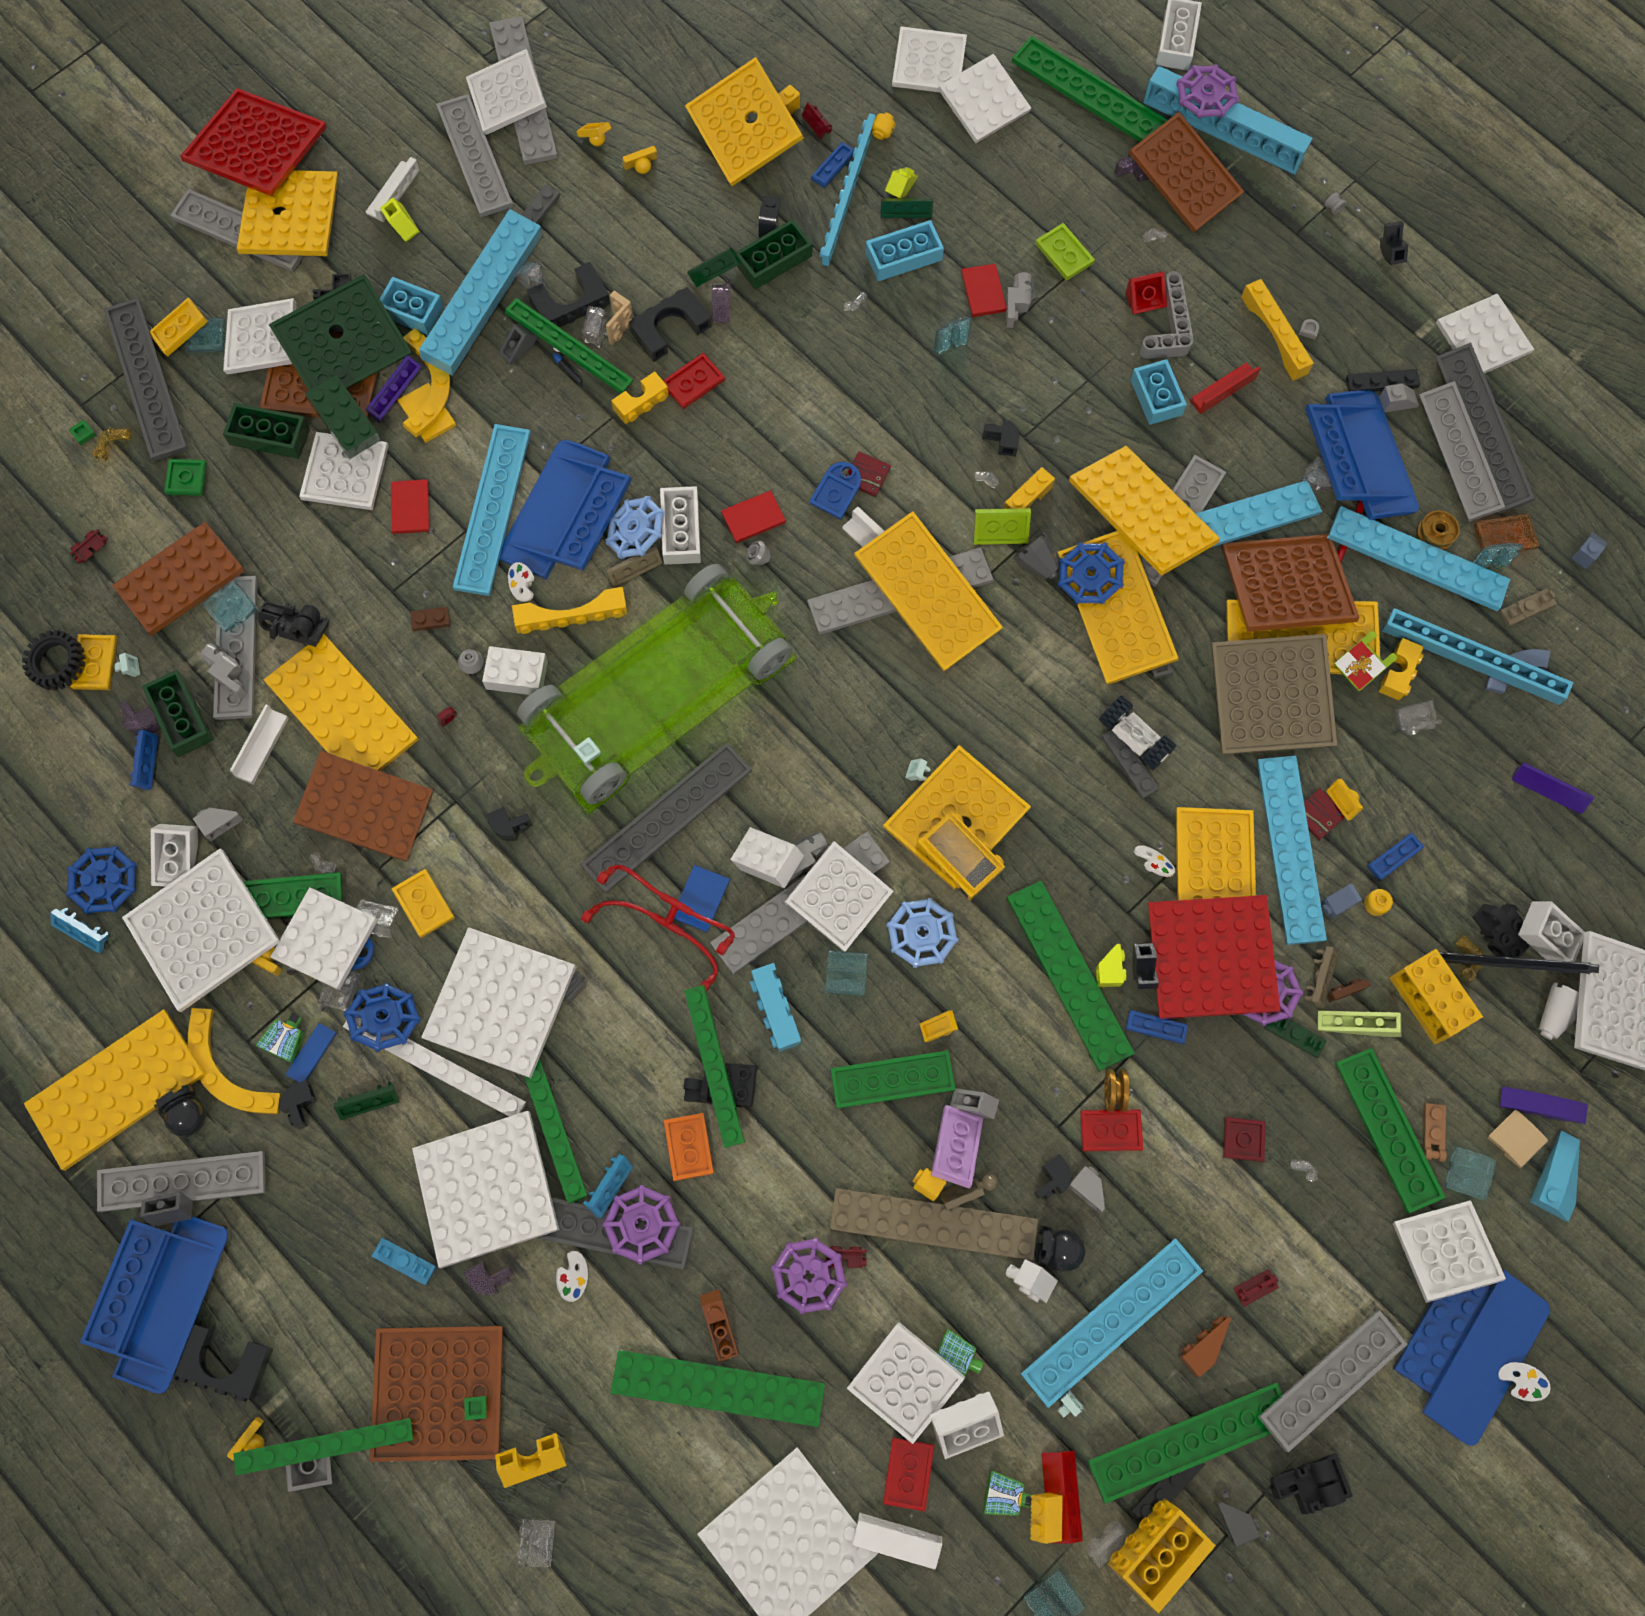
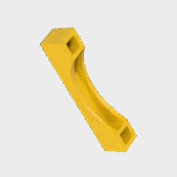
M1262 279L1246 285L1241 298L1249 311L1260 317L1271 331L1280 350L1284 367L1291 379L1294 381L1308 375L1314 363Z
M623 587L604 590L591 602L570 610H549L532 603L512 605L515 628L517 633L522 634L530 633L533 630L545 631L557 626L566 627L574 623L585 624L587 621L592 620L603 621L605 618L610 617L621 618L628 614Z

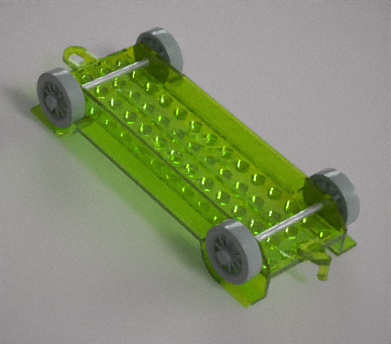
M720 564L709 565L689 581L684 591V595L687 598L682 596L557 688L554 685H547L534 691L521 703L517 711V716L523 722L517 728L541 754L540 757L525 768V781L530 786L538 787L557 774L573 793L575 800L586 814L592 813L616 795L627 784L631 774L750 685H759L768 681L797 659L792 653L791 646L786 642V636L766 614L772 605L778 604L777 593L771 591L768 594L752 598L736 578L728 579V573ZM589 737L601 751V754L585 765L573 748ZM534 770H542V778L536 781L530 779V775Z

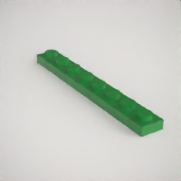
M515 298L505 309V314L620 394L625 392L633 383V379L519 299Z
M705 985L684 990L724 1148L746 1143Z
M539 1058L532 1077H524L567 1203L571 1204L588 1197L541 1059Z
M411 1418L233 1453L235 1476L413 1440Z

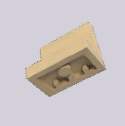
M616 291L610 294L613 317L606 324L608 340L611 345L621 339L623 333L629 329L628 322L633 318L631 302Z

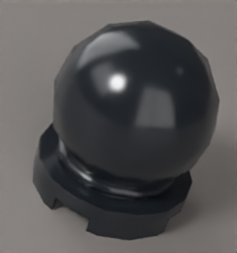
M191 1084L181 1086L183 1090L173 1093V1091L166 1093L156 1100L157 1104L154 1105L158 1113H164L163 1120L166 1128L171 1134L179 1137H189L198 1133L204 1126L206 1119L204 1106L199 1100L192 1098L196 1091Z
M1041 1226L1039 1234H1042L1041 1243H1037L1035 1254L1037 1265L1045 1269L1050 1263L1054 1269L1062 1272L1078 1268L1083 1263L1086 1253L1084 1242L1078 1234L1070 1230H1059L1053 1233L1051 1227Z

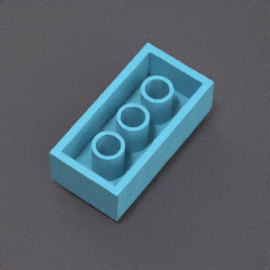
M931 220L868 240L865 247V254L877 281L942 261L944 247Z

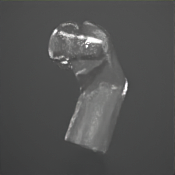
M860 292L852 303L849 301L845 302L844 310L848 311V313H853L867 299L866 293Z
M975 472V481H984L993 489L999 486V479L992 472Z
M1291 1160L1290 1169L1304 1171L1307 1173L1306 1179L1308 1181L1315 1182L1319 1173L1312 1164L1307 1161Z

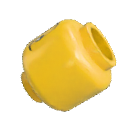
M887 112L885 114H877L872 126V135L879 140L888 139L896 127L893 120L894 117Z
M1383 889L1373 890L1364 900L1366 911L1373 916L1384 915L1393 905L1390 893Z

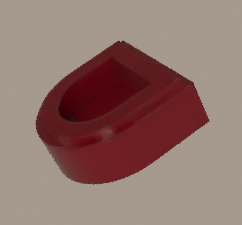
M452 707L444 709L436 715L438 723L445 727L455 719L457 712Z

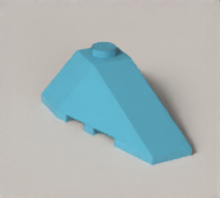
M1561 1130L1533 1192L1530 1203L1569 1222L1576 1205L1580 1140Z

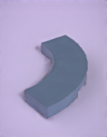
M1531 649L1520 651L1510 656L1546 670L1548 668L1550 651ZM1489 676L1484 690L1504 694L1508 684Z

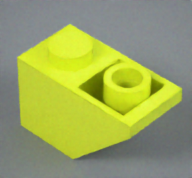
M908 167L894 170L885 191L898 198H903L917 180L918 175L914 174V170Z
M394 197L380 207L388 222L405 242L420 232L403 204Z
M1116 944L1095 968L1096 981L1099 987H1120L1126 981V970L1122 967L1125 954L1124 950H1121V944Z

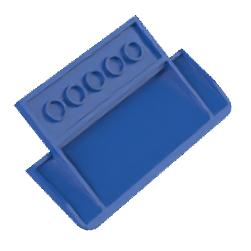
M1357 390L1333 393L1325 398L1327 404H1308L1305 407L1337 500H1362L1369 520L1414 514L1418 511V501L1381 401L1375 392Z
M562 440L558 442L503 543L500 559L509 565L516 562L523 563L528 566L533 575L545 580L548 579L556 562L584 571L632 480L631 477L606 469L611 460L609 455L573 441Z
M192 1216L190 1220L175 1221L171 1232L130 1219L80 1340L82 1344L120 1356L112 1377L158 1394L168 1390L227 1242V1229Z
M1505 1270L1502 1271L1506 1279L1495 1283L1492 1288L1488 1285L1431 1301L1409 1339L1408 1345L1405 1346L1393 1367V1370L1431 1395L1422 1413L1455 1438L1470 1446L1479 1442L1512 1382L1499 1379L1498 1374L1501 1367L1513 1362L1523 1363L1550 1313V1307L1544 1299Z

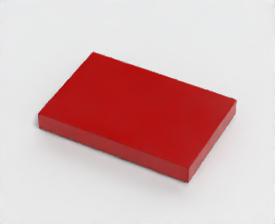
M996 264L961 269L972 317L1006 312L1007 307Z
M702 353L664 379L663 382L668 386V393L684 410L725 381V376Z
M428 479L391 482L393 534L430 532Z
M771 490L721 510V514L735 543L786 523Z
M1107 1110L1080 1111L1082 1152L1143 1151L1141 1110H1127L1126 1112H1120V1110H1114L1113 1112Z
M892 1437L883 1498L884 1505L925 1512L934 1444L917 1441L912 1444L906 1439Z

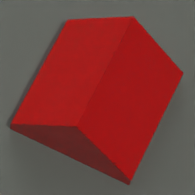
M1164 271L1129 279L1125 294L1133 314L1167 307Z

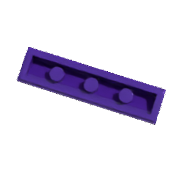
M408 355L365 409L378 423L382 421L422 368L419 363Z
M1522 763L1517 767L1512 777L1514 782L1579 814L1583 813L1594 799L1592 795L1526 763Z

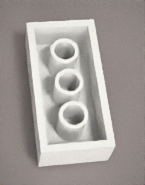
M1168 0L1164 13L1156 65L1189 71L1193 58L1202 2Z
M697 486L660 488L661 509L665 513L662 519L664 565L701 563Z

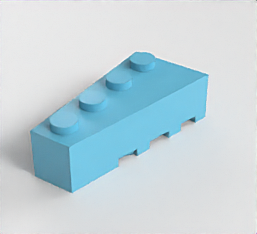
M771 963L751 971L753 981H750L753 993L757 992L759 999L756 1002L759 1010H764L766 1016L763 1018L765 1027L772 1032L773 1036L770 1037L773 1048L777 1047L778 1052L800 1045L801 1039L793 1016L789 1012L790 1008L787 999L783 995L782 984L776 976L775 964Z

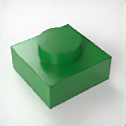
M84 419L69 429L80 445L96 436Z
M487 1396L464 1398L465 1420L488 1418Z

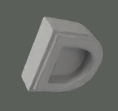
M1313 319L1305 320L1301 325L1298 335L1315 340L1319 331V324Z

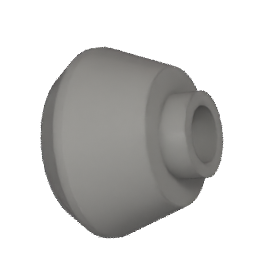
M756 541L750 545L747 551V560L750 564L763 565L769 561L770 550L764 542Z
M465 650L458 658V666L466 674L477 673L484 663L482 655L476 650Z

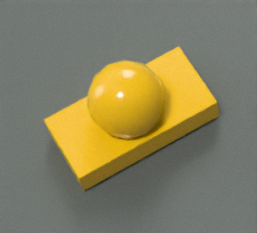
M609 122L587 123L577 130L578 137H589L590 143L599 147L605 143L604 133L610 130L611 126Z
M655 146L623 156L624 169L627 170L635 167L638 173L647 174L651 169L650 161L657 159Z
M1342 778L1337 779L1326 790L1347 821L1352 820L1363 809L1359 802V794L1355 790L1349 789Z
M272 947L252 962L276 976H279L282 972L279 966L272 963L274 959L271 958L275 947Z
M953 1011L944 1012L919 1023L925 1043L942 1036H947L958 1030Z
M256 1417L228 1452L227 1457L232 1461L234 1460L233 1453L240 1452L242 1449L247 1451L264 1447L265 1442L262 1436L254 1434L263 1423L261 1418Z

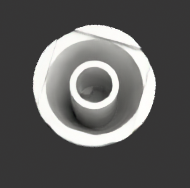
M1553 983L1538 1028L1541 1031L1540 1034L1549 1040L1552 1038L1557 1039L1577 1019L1579 993L1565 985L1561 988L1557 987L1558 983Z

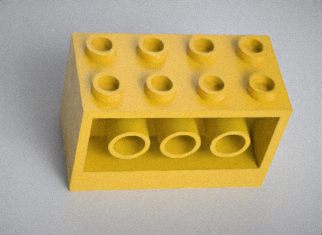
M1437 949L1389 977L1434 1045L1452 1037L1483 1017Z
M1163 1498L1162 1501L1154 1505L1150 1515L1139 1523V1528L1126 1538L1125 1544L1121 1549L1113 1553L1107 1565L1147 1605L1159 1614L1216 1545L1178 1507Z

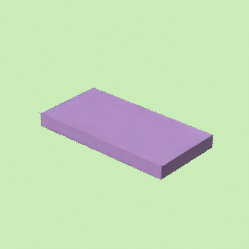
M945 1105L932 1166V1176L970 1189L983 1123L982 1117Z

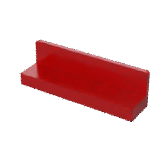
M1246 362L1193 396L1190 402L1202 414L1255 380L1261 368L1258 366L1253 370Z
M1075 1451L1042 1453L1045 1493L1062 1495V1541L1053 1543L1071 1544L1083 1542Z

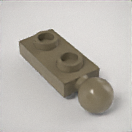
M992 1174L985 1175L981 1182L974 1178L970 1189L957 1185L939 1193L940 1199L947 1210L956 1208L963 1203L985 1195L983 1189L994 1190L998 1185V1180Z

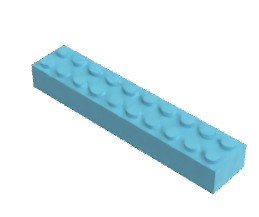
M1157 67L1149 81L1144 104L1172 117L1180 112L1191 126L1292 174H1296L1304 160L1313 139L1312 137L1239 103L1234 104L1222 118L1219 116L1197 118V115L1179 104L1180 99L1176 82L1183 76L1163 67ZM1185 88L1186 95H1189L1190 89ZM1223 99L1220 103L1223 106L1228 100ZM1193 100L1190 101L1191 103H1193L1194 105H1196L1198 108L1201 107V106H1200L1199 104H1197L1195 101H1193Z
M509 209L420 347L419 351L422 360L452 376L454 375L541 238L540 225Z

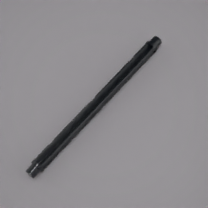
M1438 951L1446 963L1587 974L1599 973V964H1591V962H1565Z

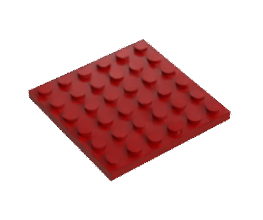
M236 88L180 157L185 163L273 196L327 126L326 122Z
M1267 895L1148 902L1151 943H1154L1157 955L1155 969L1159 982L1158 988H1156L1159 1019L1275 1013L1281 1011Z

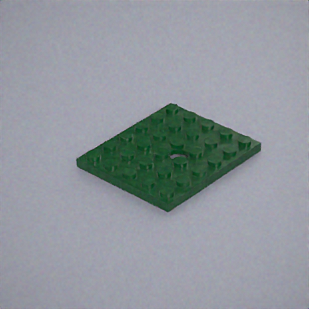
M365 274L269 324V327L308 391L335 375L338 376L346 389L401 361L407 355H412V351ZM332 326L341 327L344 331L343 336L338 339L331 337L329 331Z

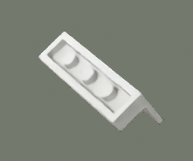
M410 157L407 162L401 161L366 210L367 215L382 222L385 221L386 217L380 207L393 197L399 201L420 171L416 159Z
M859 507L853 510L852 518L842 527L861 547L884 532Z
M267 704L264 706L230 769L236 778L254 785L289 720L288 716L272 710Z
M859 1513L853 1546L936 1569L942 1548V1536Z

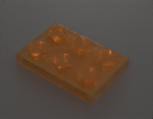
M1529 513L1478 521L1474 524L1484 558L1533 550L1539 547Z

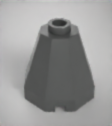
M1043 532L1035 538L1036 540L1031 541L1014 556V560L1045 580L1046 578L1052 579L1059 573L1057 569L1060 566L1050 539Z

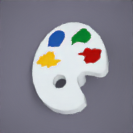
M516 562L512 564L508 572L509 588L517 600L529 602L534 594L528 587H531L534 576L527 565Z
M1137 846L1134 849V853L1137 856L1147 860L1144 866L1148 871L1165 877H1171L1175 873L1172 863L1158 851L1147 846Z
M570 1251L567 1254L569 1268L568 1270L563 1267L557 1269L556 1283L561 1297L565 1301L574 1302L581 1297L586 1288L588 1268L585 1258L581 1253ZM576 1264H578V1270H577V1271L575 1270V1265H576Z
M1513 1362L1504 1365L1499 1371L1498 1376L1500 1380L1515 1382L1516 1387L1511 1391V1395L1518 1399L1529 1402L1541 1401L1550 1393L1548 1379L1533 1366ZM1518 1371L1520 1373V1376L1515 1377L1513 1375V1372Z

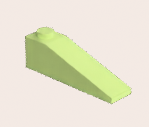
M1318 1011V1031L1402 1037L1401 1013Z

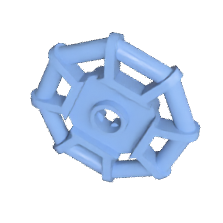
M650 496L634 500L626 499L609 522L608 537L605 540L606 544L617 553L620 559L646 555V551L662 536L661 527L662 519L665 515L664 510L660 509ZM649 507L653 512L647 514L645 511ZM655 519L654 530H653L652 520ZM650 534L651 536L642 544V541ZM619 539L622 541L621 546L617 544ZM631 545L636 547L634 549H628V547Z
M929 897L925 900L902 902L901 907L886 925L889 930L891 952L896 953L913 965V968L944 963L948 953L959 941L954 925V914L941 907ZM926 907L925 912L913 913L911 910ZM930 908L941 915L942 918L933 917L929 913ZM907 913L909 918L904 925L898 924L904 914ZM943 922L947 924L948 935L943 934L941 925ZM921 927L928 931L925 937H921L917 933ZM896 929L903 932L904 941L901 943L898 942ZM941 940H946L947 943L939 953L936 947ZM907 945L911 950H914L916 952L915 957L903 950L902 947ZM932 951L935 955L931 957L919 958L920 953Z

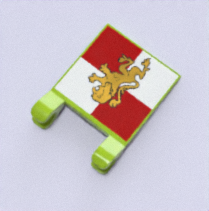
M1374 631L1368 633L1334 663L1335 667L1358 692L1398 658L1395 653H1392L1382 661L1367 645L1377 636Z

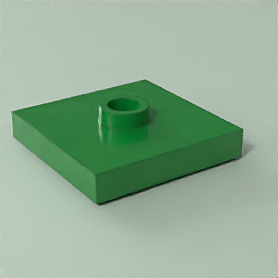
M169 459L165 494L203 496L207 469L206 460Z

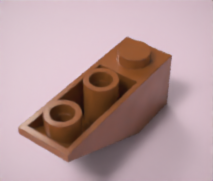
M720 1290L699 1295L718 1361L738 1356Z
M1219 1316L1212 1322L1213 1327L1209 1331L1203 1330L1197 1335L1196 1338L1198 1340L1193 1345L1189 1343L1181 1350L1182 1354L1179 1358L1194 1377L1200 1378L1216 1363L1231 1321L1229 1316Z

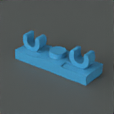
M68 908L62 909L61 912L57 909L51 912V926L99 954L104 950V942L108 940L109 932L99 935L100 927L91 930L85 923L76 920V913L67 916Z
M619 1154L617 1158H611L613 1165L611 1168H605L607 1173L601 1180L596 1192L589 1193L592 1197L591 1200L583 1202L598 1218H602L633 1168L623 1155Z
M381 1238L371 1256L426 1286L437 1267L384 1238Z

